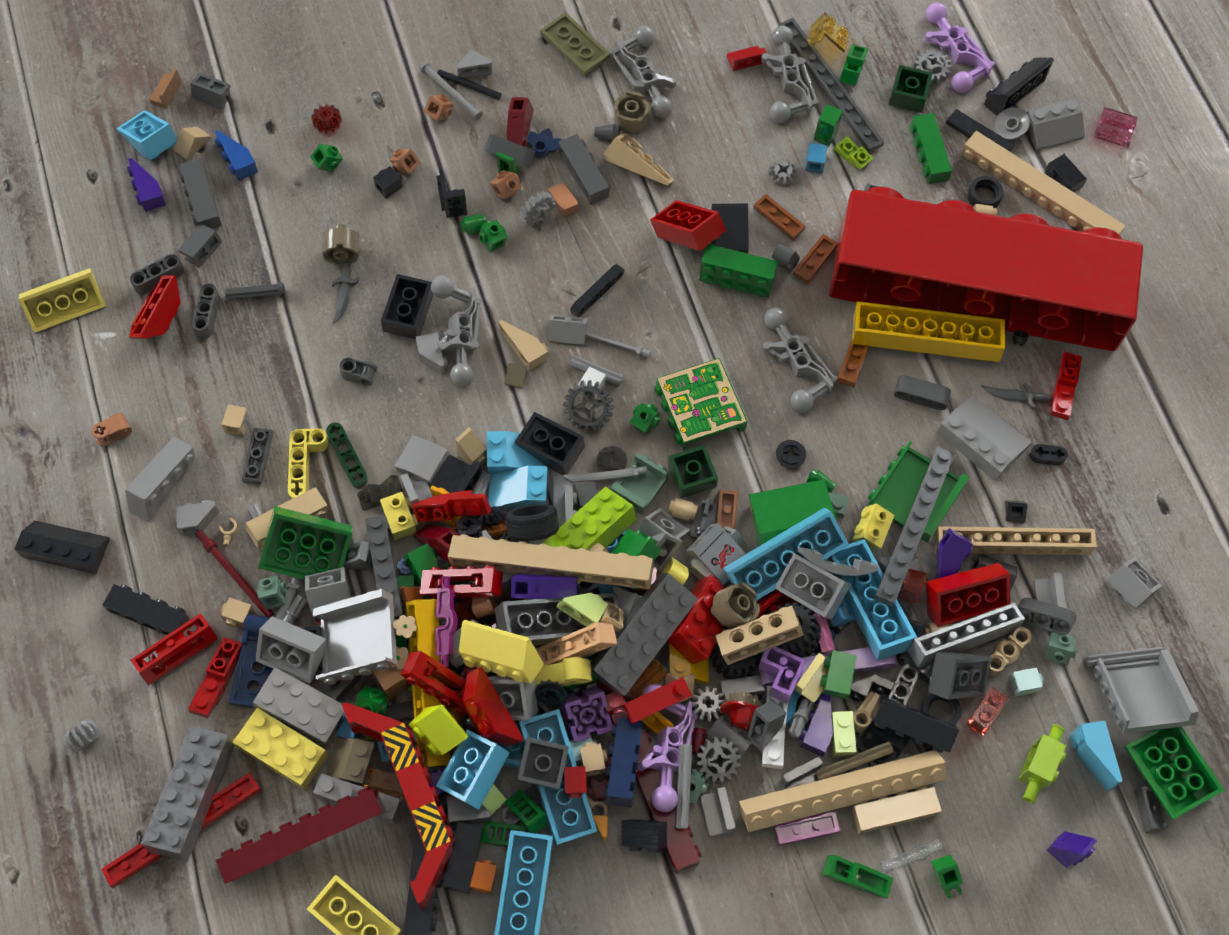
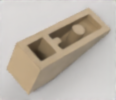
M503 320L498 322L499 331L529 371L548 361L549 350L545 343H541L538 338Z

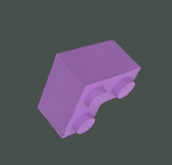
M776 646L765 650L758 669L776 677L769 696L788 704L806 660Z

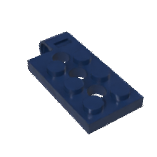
M248 614L245 619L241 640L243 645L228 702L230 705L254 708L253 701L274 669L264 665L262 671H253L254 665L259 663L255 661L259 629L269 620V617ZM253 682H258V690L254 692L249 691V685Z

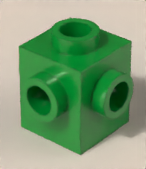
M319 144L310 156L318 169L334 171L343 160L337 147Z
M498 220L487 221L482 224L479 239L482 244H485L489 252L505 246L508 237L504 226L500 225Z
M650 402L648 404L641 403V405L638 404L633 410V417L630 423L642 431L650 433L651 429L656 428L659 424L661 414L657 412L658 408Z
M365 686L358 694L355 706L384 715L389 705L386 703L388 695L382 693L379 689Z

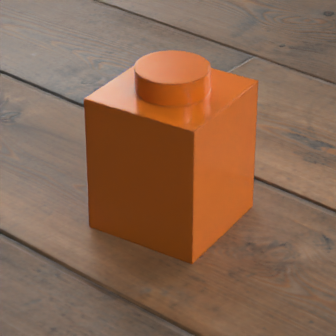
M482 859L481 862L476 861L470 884L471 890L492 895L498 871L493 861Z

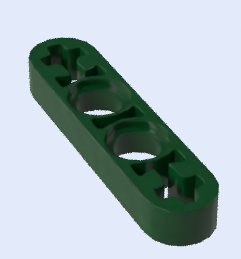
M336 422L329 424L326 429L327 436L350 483L358 489L365 487L368 483L366 472L343 426ZM334 429L338 431L340 437L338 440L332 431ZM341 444L348 445V449L343 452L339 451L338 447ZM349 459H354L356 464L353 467H347L346 462ZM354 472H358L359 477L362 479L361 482L356 480Z

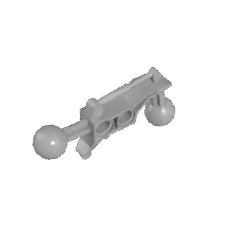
M640 26L635 30L634 36L622 43L619 39H616V47L610 50V56L621 67L622 72L632 84L633 91L643 92V94L649 93L652 99V114L658 118H666L672 111V103L667 97L661 96L658 89L675 88L676 78L663 75L661 69L654 70L647 55L638 56L628 51L636 46L649 47L654 42L655 34L653 29L649 26ZM627 68L633 72V74H634V76H635V78H636V81H635V79L632 77V75L630 74V72L627 70Z
M779 26L772 33V41L774 45L780 48L781 55L773 56L764 53L761 59L763 64H767L769 68H772L775 76H781L783 91L792 93L801 100L789 105L780 101L771 106L769 111L770 118L778 124L785 123L792 114L805 111L807 115H810L811 108L819 104V99L816 98L812 82L805 67V59L796 57V54H791L789 45L793 40V33L787 26ZM799 69L803 73L807 86L801 80Z
M437 276L431 283L432 293L437 298L445 299L451 296L464 303L462 312H456L448 319V330L444 332V338L441 339L434 349L437 353L443 350L456 352V365L452 368L450 377L455 385L464 387L469 385L474 377L472 368L467 365V352L473 351L479 346L477 341L478 319L482 300L477 298L475 288L467 292L455 287L453 281L448 276ZM474 312H475V320H474V322H473V331H472V316H473V314H474Z
M778 307L771 308L764 316L765 325L769 329L777 331L782 341L776 343L765 342L762 351L777 356L782 363L787 361L796 377L807 376L818 382L817 385L808 391L800 389L791 395L790 404L793 410L798 413L808 412L813 407L816 398L825 392L828 395L831 394L833 384L837 382L838 377L834 376L825 365L823 359L809 343L808 337H798V335L792 337L786 327V312ZM805 347L821 366L812 361Z

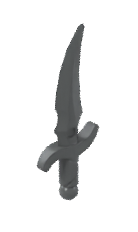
M349 262L344 263L342 277L332 282V287L341 284L337 292V310L333 323H336L346 311L350 298V285H355L359 281V277L349 279L351 267Z
M1026 383L1023 384V388L1027 392L1018 389H999L981 385L986 391L998 397L1011 400L1018 399L1020 401L1027 400V405L1032 409L1035 408L1032 400H1052L1050 394L1034 393L1032 388Z

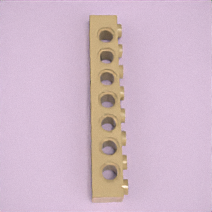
M938 527L934 534L935 553H938V544L949 528L972 542L973 549L971 554L1091 555L1097 548L1095 529Z

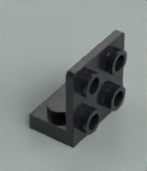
M440 168V175H437L436 178L441 210L446 212V218L468 215L465 190L454 189L446 191L443 169Z
M448 455L430 483V487L443 488L449 493L472 490L482 474L481 463L474 460L469 465L452 455Z

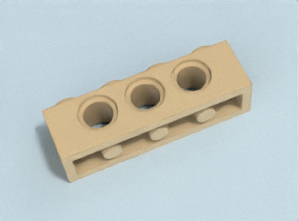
M789 606L783 607L769 615H763L759 619L742 624L731 630H725L721 634L716 635L721 654L727 665L801 637L804 634L793 607Z

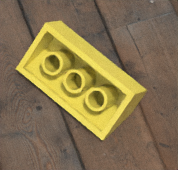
M91 268L19 294L18 298L34 333L106 306Z
M467 620L462 622L459 653L465 665L471 668L482 666L487 673L493 672L501 677L513 678L517 682L532 683L544 663L528 637Z

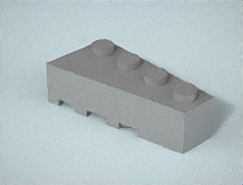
M173 437L125 489L129 512L147 522L150 521L188 466L193 463L195 456L191 445L176 437Z

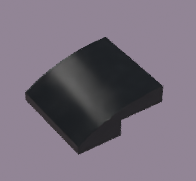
M872 720L857 741L856 750L861 753L883 743L890 742L893 752L873 760V762L880 765L895 761L911 737L905 735V737L893 733L894 730L886 727V730L875 726V722Z

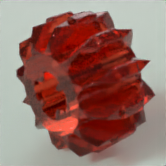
M326 103L324 107L319 105V109H314L311 119L315 129H318L320 133L324 131L326 134L328 131L334 133V128L339 129L342 118L340 111L334 105L329 107Z

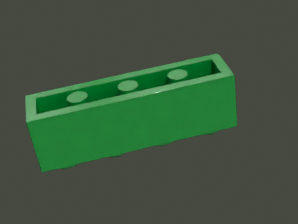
M934 113L913 116L909 130L914 136V147L918 149V160L923 166V176L926 177L928 184L948 181L952 169Z

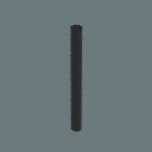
M441 69L437 72L442 78L500 100L502 93Z

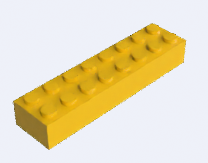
M857 301L853 315L852 344L1000 362L1005 350V320Z

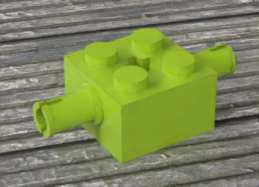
M1053 724L1048 736L1043 734L1032 744L1018 778L1019 781L1028 785L1022 797L1026 802L1035 804L1039 791L1043 790L1046 786L1049 787L1052 782L1056 781L1059 775L1057 767L1064 762L1067 755L1064 752L1066 745L1060 742L1065 729L1059 725Z

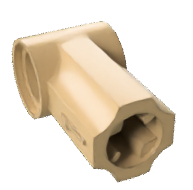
M870 692L854 713L855 732H864L871 723L872 719L870 716L879 698L877 693ZM856 718H862L865 724H859Z

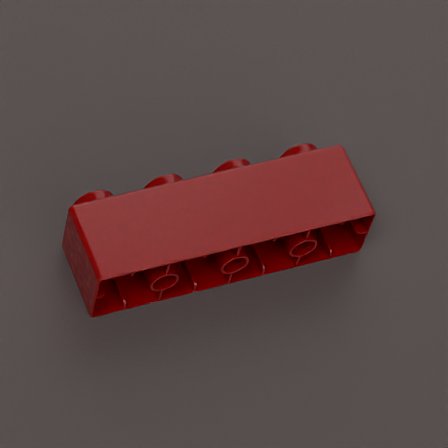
M873 187L866 191L852 190L841 224L829 296L856 303L858 301L1004 319L1005 331L1014 333L1016 330H1021L1028 333L1029 336L1107 351H1116L1137 320L1143 245L1139 242L1124 240L1120 234L1108 228H1089L1082 232L1049 226L1045 219L1033 214H1018L1006 218L976 212L973 206L958 200L943 201L936 205L904 199L901 193L888 187Z

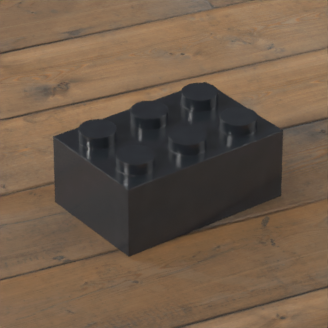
M400 274L396 275L381 318L383 332L412 339L420 336L434 295L431 291V281Z

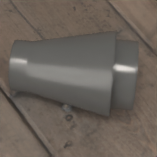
M616 124L595 127L594 129L595 138L612 141L621 133L620 125Z

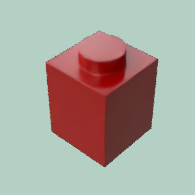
M585 766L564 767L563 789L564 794H569V798H581L582 793L587 792Z

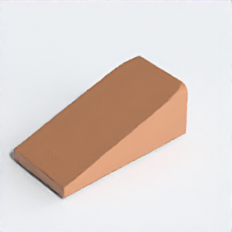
M563 182L547 189L556 200V206L563 217L579 211V203Z
M719 489L716 523H719L722 528L726 526L735 529L739 491Z

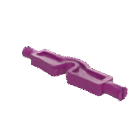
M442 576V589L437 590L436 616L439 619H446L447 622L445 625L435 629L436 654L441 656L440 663L449 669V656L453 655V635L457 629V615L454 610V590L450 589V577Z

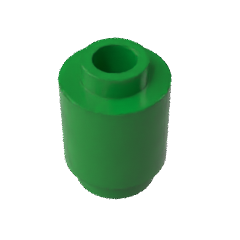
M478 213L462 218V222H460L462 232H466L467 235L480 232L482 224L487 222L485 215Z

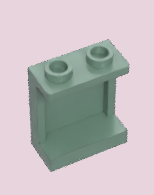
M636 453L628 469L632 468V465H636L637 468L646 466L647 474L638 475L637 479H634V476L620 478L617 483L614 482L611 490L634 506V510L643 515L668 480V472L662 465H656L651 462L647 456Z

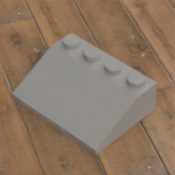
M974 395L956 408L941 423L937 431L942 438L995 481L1032 443Z

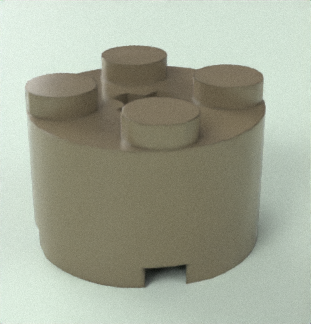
M626 92V95H620L615 101L614 122L616 125H620V130L624 132L641 133L649 121V102L638 92Z
M341 224L324 231L322 237L324 260L332 264H339V261L349 262L350 264L356 262L359 258V232L348 229L345 225Z
M745 583L733 584L715 594L711 613L723 626L733 629L755 620L759 614L760 605L756 602L755 598L757 595L749 585Z

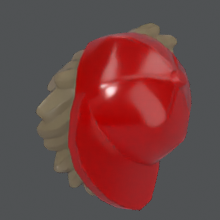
M746 691L730 693L729 696L725 697L726 703L721 705L720 712L728 715L734 726L749 730L754 710L762 706V702H759L756 695L752 696Z

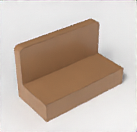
M173 69L171 74L164 73L149 99L151 104L168 108L182 82L178 70Z

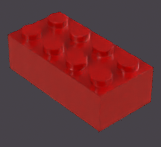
M675 200L650 219L658 238L698 251L705 249L710 242L718 239L726 231L719 212Z
M999 563L927 581V616L937 627L974 618L1011 604L1010 573Z
M712 574L696 582L691 593L698 600L667 640L692 665L708 659L717 642L716 635L721 634L725 628L711 613L715 594L725 589Z

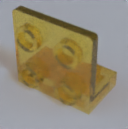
M826 12L823 13L811 25L807 42L813 46L816 43H820L826 37L844 53L849 39L848 30L844 26H840L833 16L828 15Z

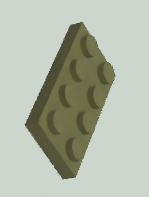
M566 12L540 29V35L584 76L610 59V53Z

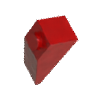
M681 677L625 703L623 706L633 724L692 696L684 677Z

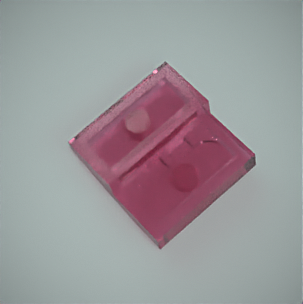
M1104 107L1095 138L1128 148L1138 117Z

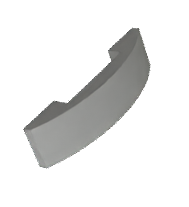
M798 547L797 550L817 567L835 574L855 576L879 570L878 565L869 561L854 558L853 566L821 560L823 554L816 550Z

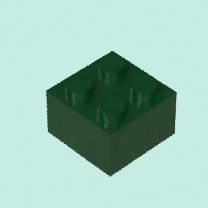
M899 65L888 105L922 113L933 73Z
M705 445L668 457V468L680 498L717 487L718 476Z

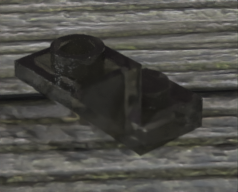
M391 475L380 485L368 484L357 495L362 510L366 511L381 506L380 499L400 492L403 493V489L398 476Z

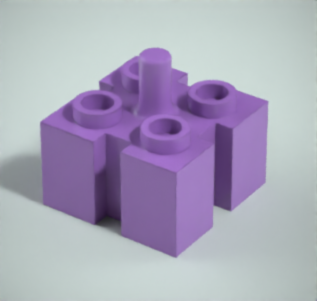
M597 685L581 690V696H577L575 693L568 694L567 700L560 704L562 713L568 718L564 720L567 735L574 743L590 738V732L594 731L599 735L611 731L613 728L610 715L603 709L607 707L604 691Z

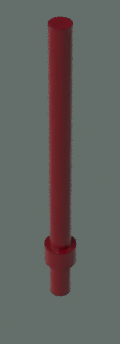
M201 529L198 530L195 535L203 543L204 549L217 559L266 617L271 618L274 613L270 609L266 610L259 600L257 593L219 551L213 539H209Z

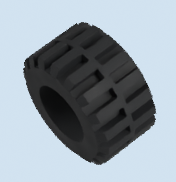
M786 603L785 607H793L799 623L802 625L804 635L776 647L803 658L805 653H812V648L818 646L816 641L821 639L819 634L821 633V628L809 608L807 609L803 604L799 606L798 603H793V605Z
M716 642L711 651L710 660H712L713 668H717L716 672L718 674L722 672L724 678L727 679L728 676H731V679H736V677L744 678L745 676H751L752 672L756 671L762 652L727 665L721 654L718 642Z

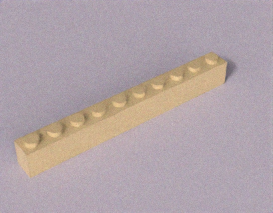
M975 131L965 143L961 155L966 159L971 160L997 179L1007 183L1011 188L1021 192L1025 197L1038 203L1039 206L1060 217L1070 226L1077 228L1081 232L1089 228H1108L1120 235L1126 225L978 131Z
M453 535L448 553L451 566L484 568V566L490 565L495 566L496 570L500 572L578 577V581L642 589H650L654 569L653 558L645 555L629 556L626 553L594 552L584 548L577 550L569 549L565 546L551 547L546 544L534 545L524 541L516 543L505 539L490 540L487 537L473 538L468 535Z
M933 750L739 801L741 817L748 832L945 781L947 780L946 763L940 754Z

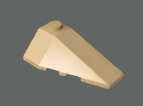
M626 132L615 137L604 152V155L607 157L606 159L612 164L667 186L674 181L660 165L653 163V157L650 154H645L641 151L643 147Z

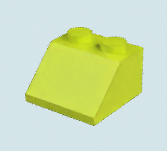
M443 705L426 707L409 724L413 735L421 739L425 744V749L435 756L444 755L469 737Z

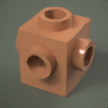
M443 94L430 96L423 112L436 121L448 119L452 114L454 103L449 101V98Z
M411 148L397 149L393 153L394 156L390 159V162L393 164L392 168L395 171H399L400 174H411L421 163Z
M505 170L499 172L496 175L497 178L490 182L497 197L502 199L516 195L517 190L521 188L520 179L517 174Z

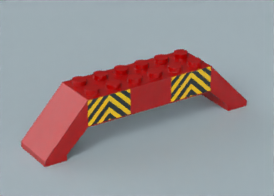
M346 702L341 705L353 734L360 732L385 744L426 849V854L416 879L410 882L420 909H424L452 853V842H455L453 833L449 825L446 827L444 825L447 822L442 806L437 807L436 803H439V799L434 786L429 787V784L432 782L426 766L421 767L424 764L419 748H414V745L417 744L411 728L406 729L403 722Z

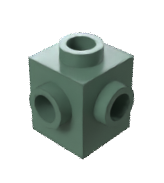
M278 575L260 579L257 596L266 610L285 605L286 593L288 592L286 583L282 582Z
M1051 632L1044 658L1068 665L1070 659L1075 658L1078 647L1074 646L1076 638Z
M691 769L690 783L695 785L690 786L689 802L696 804L699 795H704L707 784L704 783L705 777L702 776L703 773L695 769Z

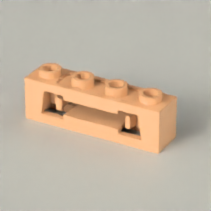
M596 622L538 647L536 651L544 665L562 663L563 659L586 658L617 645L613 624Z

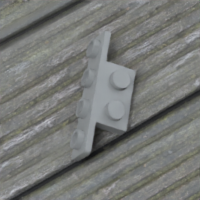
M553 476V504L557 510L560 527L577 512V510H573V504H577V493L573 492L572 482L565 479L564 476Z

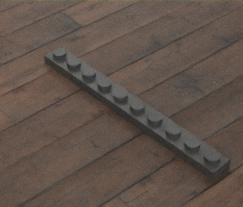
M791 18L780 23L778 27L787 26L791 29L793 40L790 46L798 57L805 59L806 68L833 105L843 110V119L869 153L884 145L883 139L841 82H839V79L795 19Z
M939 446L936 447L874 599L891 607L895 604L955 453Z

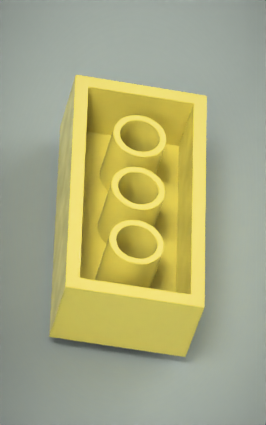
M256 708L233 741L239 750L303 790H306L329 756L325 749L259 708Z
M337 875L332 878L307 908L313 916L335 935L403 934L401 929Z

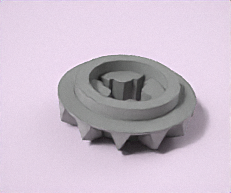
M780 159L770 165L769 176L775 183L786 185L795 180L797 169L794 163L791 164L789 160L782 161ZM780 169H782V170L787 169V170H786V173H784V172H781V173H780Z

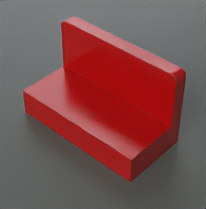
M754 46L727 53V59L732 70L737 71L763 64L761 62L762 55L767 52L764 47Z

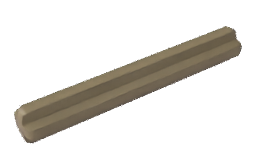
M890 742L883 743L816 770V777L818 780L834 777L891 754L893 747Z

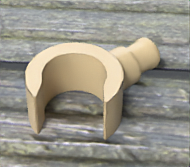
M229 518L234 525L231 531H224L219 525L223 535L224 546L230 545L231 537H234L239 530L236 521L232 518Z
M586 795L591 813L595 807L599 806L604 809V816H607L608 809L606 804L601 801L594 802Z

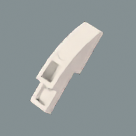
M767 686L765 703L773 700L787 712V703L769 696L772 686ZM786 716L782 728L765 749L762 750V767L783 769Z

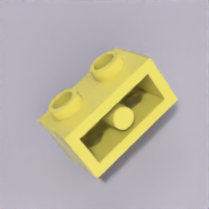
M400 492L380 499L394 540L417 532L415 526L418 525L415 514H410L409 509L412 506L408 497L404 498L403 493Z
M876 503L863 509L861 520L854 530L855 535L853 537L855 542L865 539L871 551L882 548L894 518V514Z

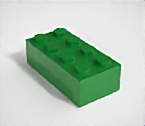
M708 244L701 261L699 281H703L706 284L720 285L723 288L736 289L742 293L748 292L759 297L769 298L778 261Z

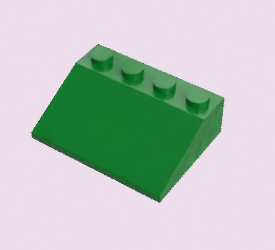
M824 479L748 494L758 547L823 508L830 510L836 520Z
M274 506L258 569L305 580V576L342 568L353 534L352 525Z
M1182 727L1153 730L1124 746L1172 820L1224 791V788Z

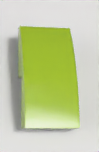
M848 136L834 147V150L843 159L860 170L873 159L862 146L858 148Z

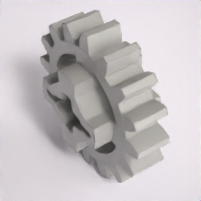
M928 49L925 53L920 52L913 66L915 69L933 73L930 84L933 81L936 84H939L940 80L944 82L945 78L949 77L952 67L950 65L951 60H946L947 55L942 56V51L936 53L935 49L932 52Z
M542 191L541 194L536 193L535 197L531 196L525 202L526 205L521 207L522 211L519 212L520 219L527 226L529 224L533 226L534 223L539 224L540 220L544 221L547 216H550L549 212L554 210L553 207L556 205V200L549 192L545 193Z
M715 736L713 737V742L707 739L706 746H699L702 752H696V755L700 757L696 764L702 765L698 770L701 773L705 772L704 777L706 779L711 776L712 782L719 778L722 783L724 782V777L730 780L731 773H738L735 770V766H741L737 762L741 755L735 754L739 750L738 747H732L733 742L731 740L726 743V738L724 737L718 741ZM721 746L726 747L730 753H723ZM712 748V751L709 754V756H706L708 751ZM717 755L723 758L719 761V764L714 761L717 759ZM728 763H731L728 769L725 770ZM707 766H714L716 773L710 771Z

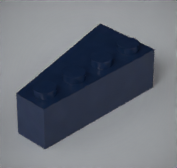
M618 718L617 724L613 723L612 736H615V743L610 744L609 756L612 757V764L607 765L606 777L610 778L609 785H605L603 798H607V805L632 808L643 721L639 720L632 724L630 719Z

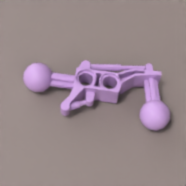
M932 3L926 10V18L930 23L937 24L941 31L927 32L924 40L927 43L932 42L941 46L940 49L942 51L947 50L955 64L965 63L975 68L969 73L958 72L952 78L953 89L958 93H966L972 88L975 80L982 76L988 79L995 62L990 61L982 52L981 48L967 33V28H959L958 25L950 26L946 19L947 9L943 4Z
M658 684L649 685L645 688L642 695L662 686ZM691 701L685 705L678 702L665 708L678 715L675 727H666L657 733V744L650 749V754H647L644 760L637 765L640 771L647 768L661 771L660 786L654 790L651 796L653 806L660 812L672 811L678 802V795L674 788H672L673 772H678L679 750L680 744H683V734L689 727L685 744L691 745L695 720L698 718V715L692 712Z

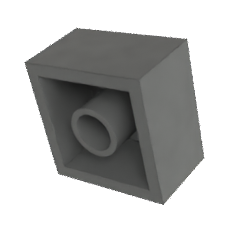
M527 737L517 781L558 791L562 781L569 746Z

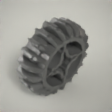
M583 380L580 382V386L575 383L573 385L574 389L570 388L568 390L570 395H565L564 398L568 401L564 402L563 406L569 407L564 410V413H570L567 420L574 419L572 426L579 423L578 429L581 430L584 425L586 431L590 430V426L595 431L597 430V425L602 428L604 426L603 422H609L608 417L613 415L609 410L614 409V405L609 403L613 402L614 399L607 398L611 392L607 391L604 393L605 385L598 388V381L592 386V380H588L586 386ZM588 391L597 394L601 400L592 398ZM582 392V403L574 406L576 395ZM589 402L593 406L591 409H588L584 405ZM603 405L602 415L595 419V408ZM577 412L585 413L589 420L582 418Z

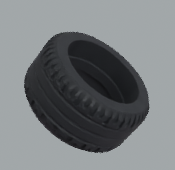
M549 504L521 506L509 511L505 516L507 535L513 541H538L555 535L559 530L557 510Z

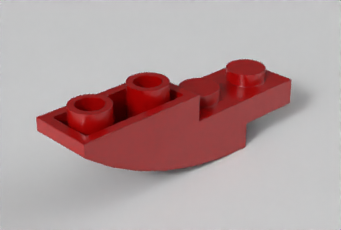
M1064 351L1053 389L1050 416L1069 420L1075 388L1078 384L1082 356Z
M472 490L442 494L411 505L418 522L451 521L454 516L489 515L492 511L486 494H473Z
M223 637L206 669V676L188 707L190 713L208 719L215 704H219L237 664L242 643Z

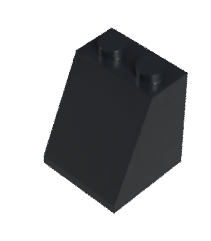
M748 203L712 204L711 210L719 212L726 231L718 239L710 242V244L748 253Z

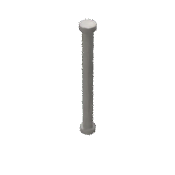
M428 62L421 64L420 70L426 72L468 110L475 120L481 118L482 111L473 107L430 68Z

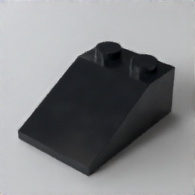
M536 412L533 413L515 440L516 445L548 468L563 476L569 473L585 448L584 436Z

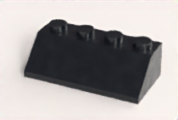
M1052 57L1033 58L1029 62L1026 61L1018 71H1013L1007 80L1003 79L995 89H990L987 92L984 105L996 116L1003 110L1012 108L1046 80L1054 59Z
M33 521L21 531L14 549L22 558L97 574L110 538L40 521Z

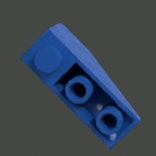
M215 130L217 137L214 139L218 149L222 148L221 154L225 162L229 161L230 165L228 167L231 174H236L238 180L258 173L256 163L249 150L220 131Z

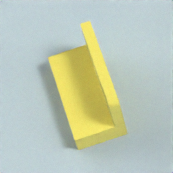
M818 653L794 688L795 691L812 703H815L823 691V687H820L822 675H826L827 669L824 667L826 657Z

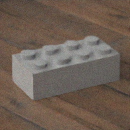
M274 667L253 701L254 708H259L281 723L325 747L342 720V714L344 713L340 702Z

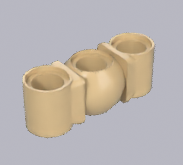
M1019 627L1006 640L997 643L994 653L991 655V662L996 663L998 669H994L990 665L989 677H996L1007 665L1013 664L1018 660L1020 652L1031 640V633L1028 629ZM1016 636H1021L1024 642L1018 641ZM1003 649L1009 650L1011 655H1006Z

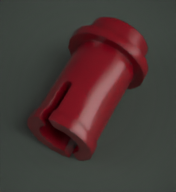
M694 728L692 732L693 754L702 752L699 746H705V737L708 736L706 729Z

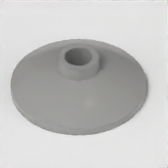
M1008 108L996 117L994 128L1000 136L1007 140H1014L1027 132L1030 126V119L1023 109Z

